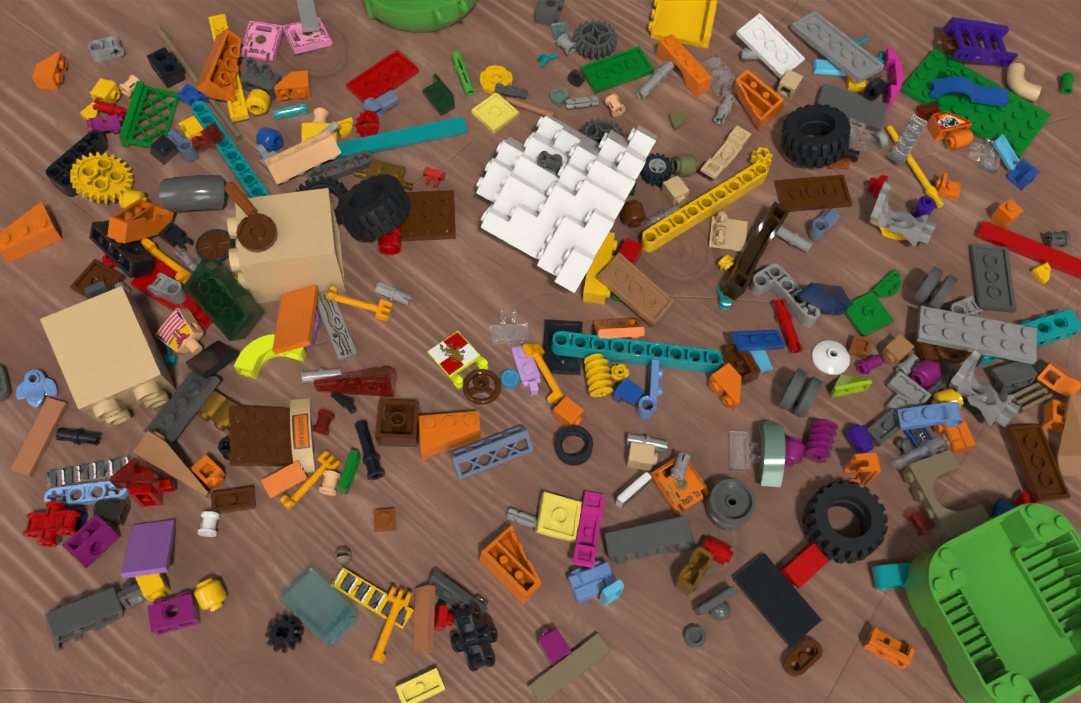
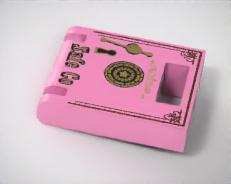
M317 17L319 31L303 32L301 22L283 25V32L295 55L332 45V40L319 17ZM297 34L300 41L294 42L293 38H296Z
M249 21L240 56L245 58L247 54V58L252 57V59L266 62L269 57L270 62H275L283 34L282 25Z

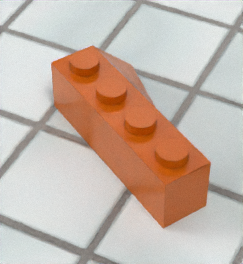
M226 28L216 36L195 89L209 98L234 102L236 99L234 92L237 87L236 73L239 68L237 61L240 57L241 38Z

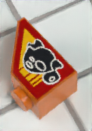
M950 112L933 114L926 126L934 141L946 139L949 133L962 129L969 130L972 123Z

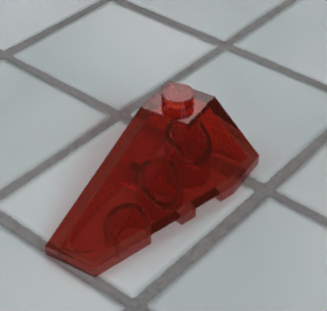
M390 366L373 367L314 380V386L317 392H337L340 394L394 398L397 373L396 369Z

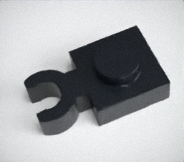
M172 222L158 234L170 246L175 247L178 244L182 252L187 251L183 246L185 243L193 245L192 240L186 237L185 231Z

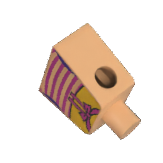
M176 308L155 333L157 338L176 352L188 353L190 351L193 355H197L203 349L198 341L204 332L189 309Z

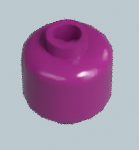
M928 359L920 361L911 369V379L923 388L930 387L941 377L939 365Z
M787 436L785 439V466L793 467L794 464L802 462L806 447L801 439Z

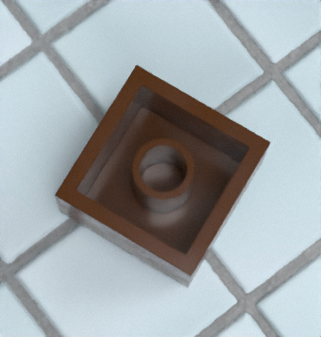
M379 400L375 434L378 446L418 447L419 416H421L419 401Z

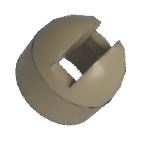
M339 548L335 552L334 558L337 564L345 566L351 562L352 554L347 548ZM348 553V555L338 557L339 554Z

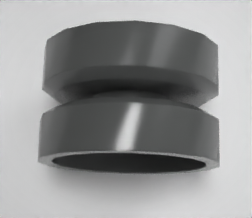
M934 266L929 275H926L918 286V291L911 301L922 305L930 297L931 299L926 307L939 309L958 279L949 274L940 283L939 280L943 275V270Z
M797 368L782 393L784 395L779 406L789 410L794 402L797 401L794 413L805 418L819 392L823 379L814 375L805 385L807 372Z
M737 479L722 480L715 485L706 501L707 516L715 526L722 530L732 531L739 529L746 524L752 515L756 499L752 489L746 483Z

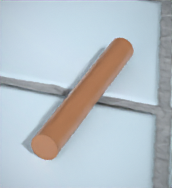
M509 96L506 99L511 105L542 116L547 114L552 117L555 116V112Z

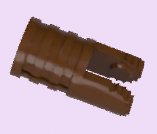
M913 333L912 339L920 360L928 359L938 364L940 359L934 345L918 342L917 333Z

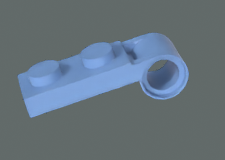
M659 360L651 361L648 396L642 397L638 404L637 414L644 420L653 417L657 406V398L661 397L662 385H659V379H662L663 368H659ZM642 406H649L651 410H645Z
M958 402L938 403L898 410L901 431L943 424L946 427H955L963 423Z

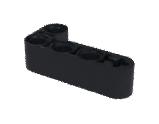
M98 130L90 131L46 169V175L54 187L69 197L78 195L76 188H72V182H70L72 164H76V159L82 160V155L88 158L89 153L96 156V152H99L101 156L106 152L108 143L103 134Z

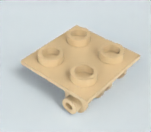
M723 211L719 212L717 217L712 216L709 247L742 252L746 245L748 222L728 219L726 212Z

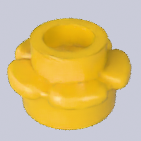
M729 255L723 257L718 262L720 270L725 269L728 271L734 266V257L731 258Z
M623 364L614 365L610 370L611 377L616 382H623L629 376V370Z

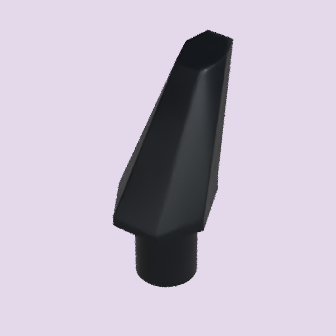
M337 392L330 395L343 408H347L350 414L357 411L353 404L355 399Z

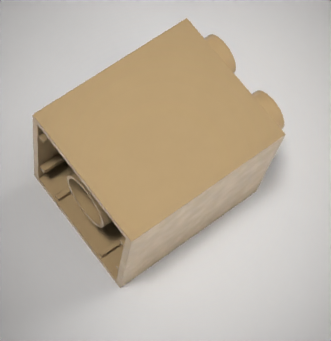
M328 188L248 198L258 210L257 213L270 217L277 227V239L273 246L259 253L250 252L243 248L237 238V227L247 215L235 202L236 215L227 216L228 232L231 239H236L237 247L229 249L230 266L233 272L238 271L241 291L250 290L256 304L281 301L282 294L313 285L318 287V295L329 292L330 286L336 287L337 293L346 292L340 231Z
M122 286L40 319L78 410L100 423L105 421L106 425L110 427L130 419L129 410L144 404L145 408L150 410L170 401L167 394L176 390L141 308Z

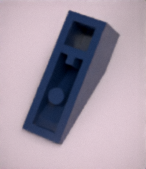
M811 282L797 293L799 297L830 315L840 316L846 313L847 308L852 305L842 286Z

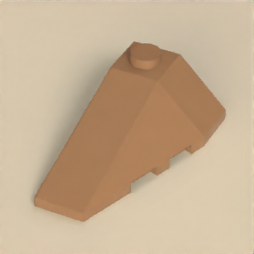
M1081 394L1068 395L1064 414V429L1060 432L1059 438H1061V443L1056 451V463L1062 476H1081Z
M147 431L133 453L207 497L209 495L207 490L164 441L166 437L156 431L153 434Z

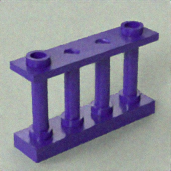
M952 17L943 27L945 34L955 36L958 49L952 55V59L1008 67L1018 57L1017 53L1006 51L1002 39L1009 32V28L1006 25ZM962 36L969 38L971 46L965 45ZM977 39H982L985 48L979 47ZM990 41H996L998 50H993Z

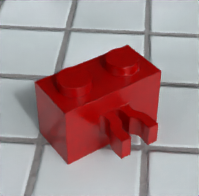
M139 467L138 470H130L129 495L141 507L162 506L164 492H175V484L171 483V479L162 480L150 467Z

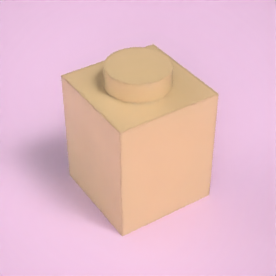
M788 69L780 81L776 93L791 101L800 87L803 76Z
M677 175L663 182L661 193L673 208L677 205L681 206L687 201L690 190Z
M631 442L627 467L651 471L652 465H656L658 453H654L655 445Z

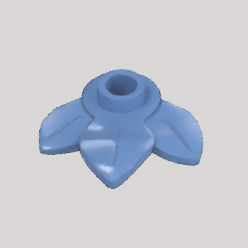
M36 369L28 371L24 376V381L16 389L17 400L26 398L28 403L35 408L40 407L45 395H58L56 383L52 379L45 378L44 373ZM33 376H37V380L35 382L31 381V378Z

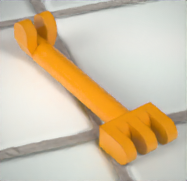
M148 238L142 239L141 242L149 255L152 257L156 256L177 272L175 279L182 286L189 281L192 276L190 272L157 249L155 244Z
M330 286L326 297L328 300L376 312L375 319L388 321L389 316L387 315H390V309L393 306V303L381 299L379 305L342 296L337 294V288Z
M539 343L524 344L523 350L526 356L534 358L553 391L547 398L548 402L559 403L564 395L542 358V355L545 353Z
M326 450L317 459L321 466L290 498L287 495L282 496L280 499L281 503L290 510L323 475L324 470L336 471L342 465V462L340 460L335 462L336 457L334 455L330 456V452Z
M394 586L391 587L387 601L393 604L376 649L370 660L381 664L385 662L386 655L383 652L400 607L408 608L413 595L412 592L408 591L406 598L402 599L405 590L400 589L396 597L394 595L397 587Z

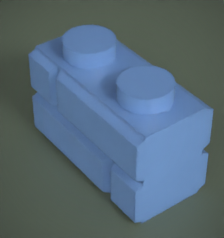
M596 561L594 568L582 571V568L576 569L570 573L571 576L567 580L576 604L601 595L603 589L616 582L607 561L604 563Z

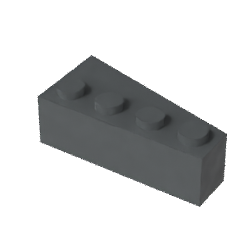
M687 515L605 533L609 558L612 563L616 562V564H623L632 559L641 560L651 556L696 550Z

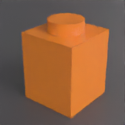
M1010 198L996 209L990 219L997 226L1006 229L1016 222L1024 210Z
M567 396L553 409V418L564 427L580 426L584 421V410Z

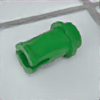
M1070 72L1064 73L1060 78L1062 82L1061 93L1064 95L1073 92L1072 86L1075 76Z

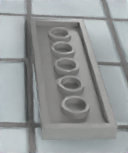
M816 11L791 24V30L858 84L879 73L884 68L883 63Z
M925 306L919 308L918 342L973 352L977 349L983 355L1034 364L1037 361V328Z

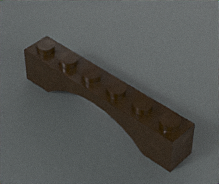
M776 201L765 210L721 286V292L734 301L745 292L752 280L753 272L760 257L784 223L790 212Z

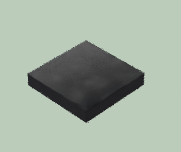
M217 340L186 361V364L190 369L207 379L235 360L238 355L236 351Z

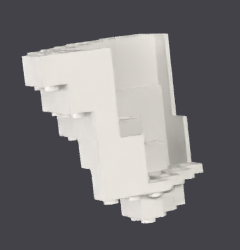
M547 114L545 117L541 116L536 125L539 127L537 132H533L527 138L525 144L509 137L507 140L500 142L496 150L498 153L495 159L492 158L488 162L484 170L487 172L485 177H481L476 185L478 187L476 193L493 202L481 218L483 222L481 228L539 260L537 266L557 276L555 279L556 283L575 293L594 261L596 253L612 228L617 215L636 182V178L645 165L647 155L656 142L657 135L638 125L636 129L632 128L627 139L611 130L609 134H604L599 144ZM547 151L552 155L560 154L562 157L561 167L558 170H552L550 167H540L538 165L540 152Z

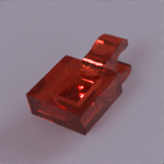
M214 122L200 131L202 136H195L190 141L199 151L207 144L212 147L226 137Z

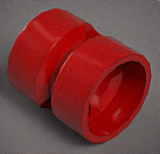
M401 225L390 234L387 233L384 237L378 239V251L381 254L396 255L402 251Z

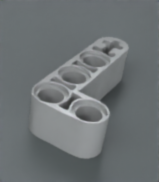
M771 264L754 275L749 287L753 295L761 296L771 290L778 299H785L787 309L802 326L812 327L815 325L820 316V309L798 296L797 293L802 288L781 265Z

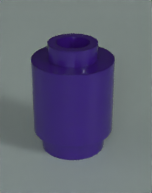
M929 196L920 197L912 209V216H930L936 206L935 201Z
M855 424L848 429L849 432L846 435L856 451L862 454L874 449V441L864 425L859 426V424Z

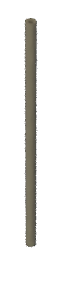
M157 27V33L197 85L198 75L163 28ZM208 97L209 103L236 140H241L243 136L218 102Z

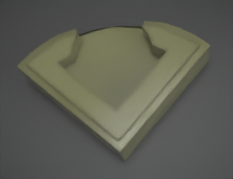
M686 110L669 113L673 130L679 129L685 122Z

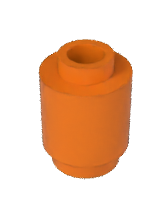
M966 129L949 133L945 140L946 146L951 150L968 146L973 142V133Z

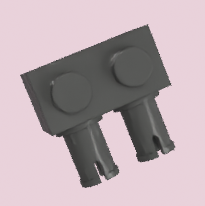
M252 57L246 58L247 70L240 78L244 90L248 92L254 89L264 90L268 93L270 99L274 101L276 99L274 86L282 80L281 75L272 72L270 64L263 63L260 67H257L256 59H252Z

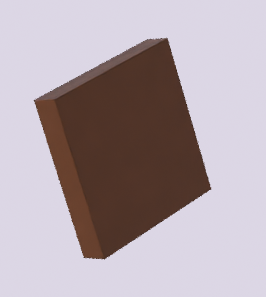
M94 259L72 283L70 288L89 299L84 288L104 281L109 288H113L112 286H115V283L123 282L126 278L123 274Z

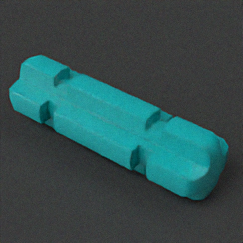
M302 103L299 106L284 107L283 110H280V108L275 109L273 113L275 119L278 120L283 119L282 117L284 116L288 118L299 115L298 113L306 114L308 109L306 103Z

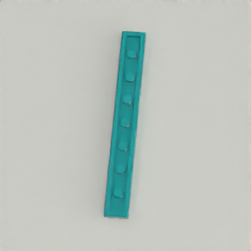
M461 116L338 142L337 145L341 154L332 161L365 150L377 153L466 134L467 127L464 117Z

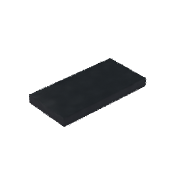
M765 553L732 579L789 648L822 621Z

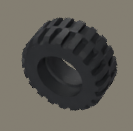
M815 103V105L808 104L805 107H799L792 111L783 122V152L793 163L796 162L799 166L805 165L807 168H821L824 165L826 167L830 166L832 162L836 163L840 158L844 157L849 148L850 121L842 111L839 112L838 108H832L827 104L820 105V103ZM820 134V135H824V136H822V137H810V136H807V135Z
M378 174L377 176H370L366 180L363 179L359 184L352 186V189L348 190L345 196L341 198L337 214L353 238L361 241H373L376 238L384 237L387 233L390 234L401 225L402 221L406 220L407 214L410 213L411 201L396 177L389 174Z
M840 480L838 484L836 481L830 482L827 486H822L805 506L802 523L806 525L803 527V532L805 535H809L808 543H815L829 561L832 558L836 559L835 562L843 564L845 561L848 564L855 563L857 560L862 561L882 544L885 539L884 535L887 534L888 527L885 524L888 522V517L886 514H883L885 510L884 505L878 503L877 500L879 498L876 494L872 495L869 493V488L866 486L861 488L857 482L853 481L851 484H848L847 480ZM838 506L853 512L861 525L860 536L848 538L837 533L829 523L828 509Z

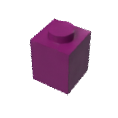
M557 628L553 631L548 629L540 634L538 645L551 667L570 655L571 650Z

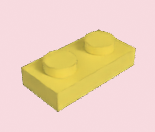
M437 668L396 687L402 703H419L446 690Z

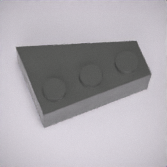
M112 587L100 589L94 595L86 598L79 597L73 600L71 604L53 607L49 612L45 613L48 632L54 648L58 652L63 649L62 645L72 639L76 642L83 639L82 634L92 629L98 631L123 618V613L115 590Z

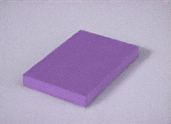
M175 520L131 526L121 572L123 578L168 572L176 528Z

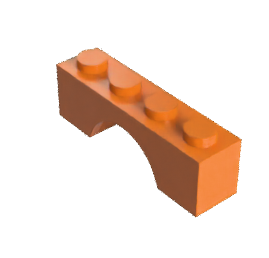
M672 34L659 40L656 55L664 63L667 60L671 61L681 70L689 91L695 97L709 91L712 76Z

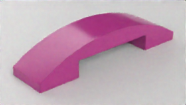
M888 46L883 56L885 61L883 70L890 71L891 85L885 95V101L888 104L887 109H890L901 89L903 70L898 55L892 47Z
M585 491L573 564L594 568L605 494Z

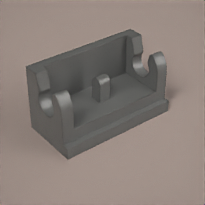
M1015 361L993 368L991 374L994 378H989V381L996 392L1006 394L1031 386L1038 373L1029 363Z

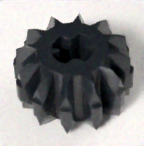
M283 615L281 621L277 617L274 618L276 624L274 626L268 624L267 627L271 631L265 633V636L269 638L267 644L273 646L275 652L281 649L282 653L285 654L288 647L294 651L295 646L293 644L295 642L301 644L302 642L298 638L304 635L303 630H300L302 624L296 622L294 616L288 619L286 615ZM284 630H286V633L288 634V636L285 638H283V635L281 634Z

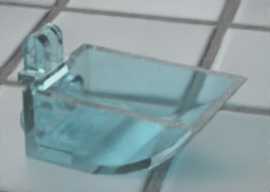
M311 567L278 598L327 648L330 645H335L355 625L359 616L357 611Z

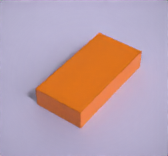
M296 461L264 478L261 482L271 499L305 481L308 477L300 462Z

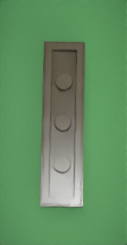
M597 633L535 680L528 688L539 703H545L608 655L611 650Z

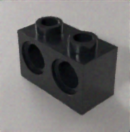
M165 47L147 55L152 69L167 89L186 80L182 64L180 62L177 63L172 52L169 53Z

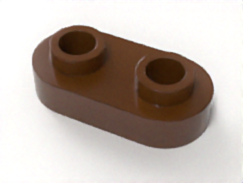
M813 639L805 640L784 660V669L787 674L793 677L801 676L817 662L823 652L820 643ZM807 648H810L812 650V655L807 654ZM792 662H795L797 664V669L792 668Z

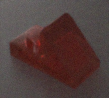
M137 458L130 460L110 477V482L116 488H160L161 480L152 471H141L142 464Z

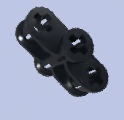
M472 604L469 608L463 610L456 609L453 612V621L458 633H453L450 639L453 650L456 653L464 652L467 666L472 672L478 671L479 668L484 666L493 667L495 655L491 643L496 642L498 638L495 625L493 623L484 624L481 610L476 604Z

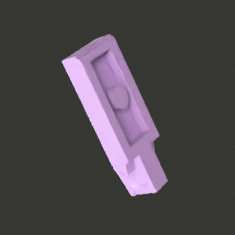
M523 345L511 348L516 369L520 375L521 385L523 384L524 387L528 386L531 396L539 394L537 383H541L534 358L526 356Z

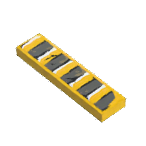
M342 567L332 582L331 587L387 620L393 604L387 601L388 594ZM401 606L394 625L403 630L413 615L414 610L410 607Z

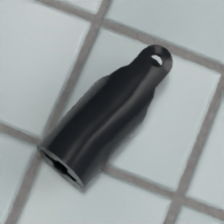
M880 76L865 88L864 96L868 100L877 99L890 87L891 82L887 83Z

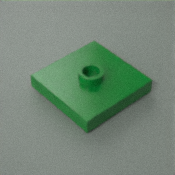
M874 292L851 301L852 305L844 313L858 334L863 337L894 322V319Z

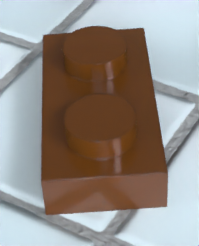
M253 486L211 492L212 512L222 514L255 509V491Z

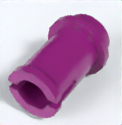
M875 354L867 360H860L859 364H857V369L861 374H869L872 369L881 366L883 360L879 355Z

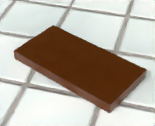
M844 175L775 181L779 203L790 212L851 207L852 205Z
M1041 424L1017 425L1005 428L1033 501L1049 502L1071 498Z

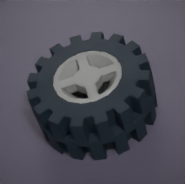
M652 153L650 157L647 155L646 163L640 173L642 180H646V184L651 183V186H654V184L657 187L660 184L663 185V182L669 180L672 175L673 166L672 161H669L670 158H665L664 154L660 156L659 153H656V155Z

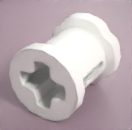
M201 512L202 523L197 534L204 537L217 536V531L215 530L220 515L216 512Z

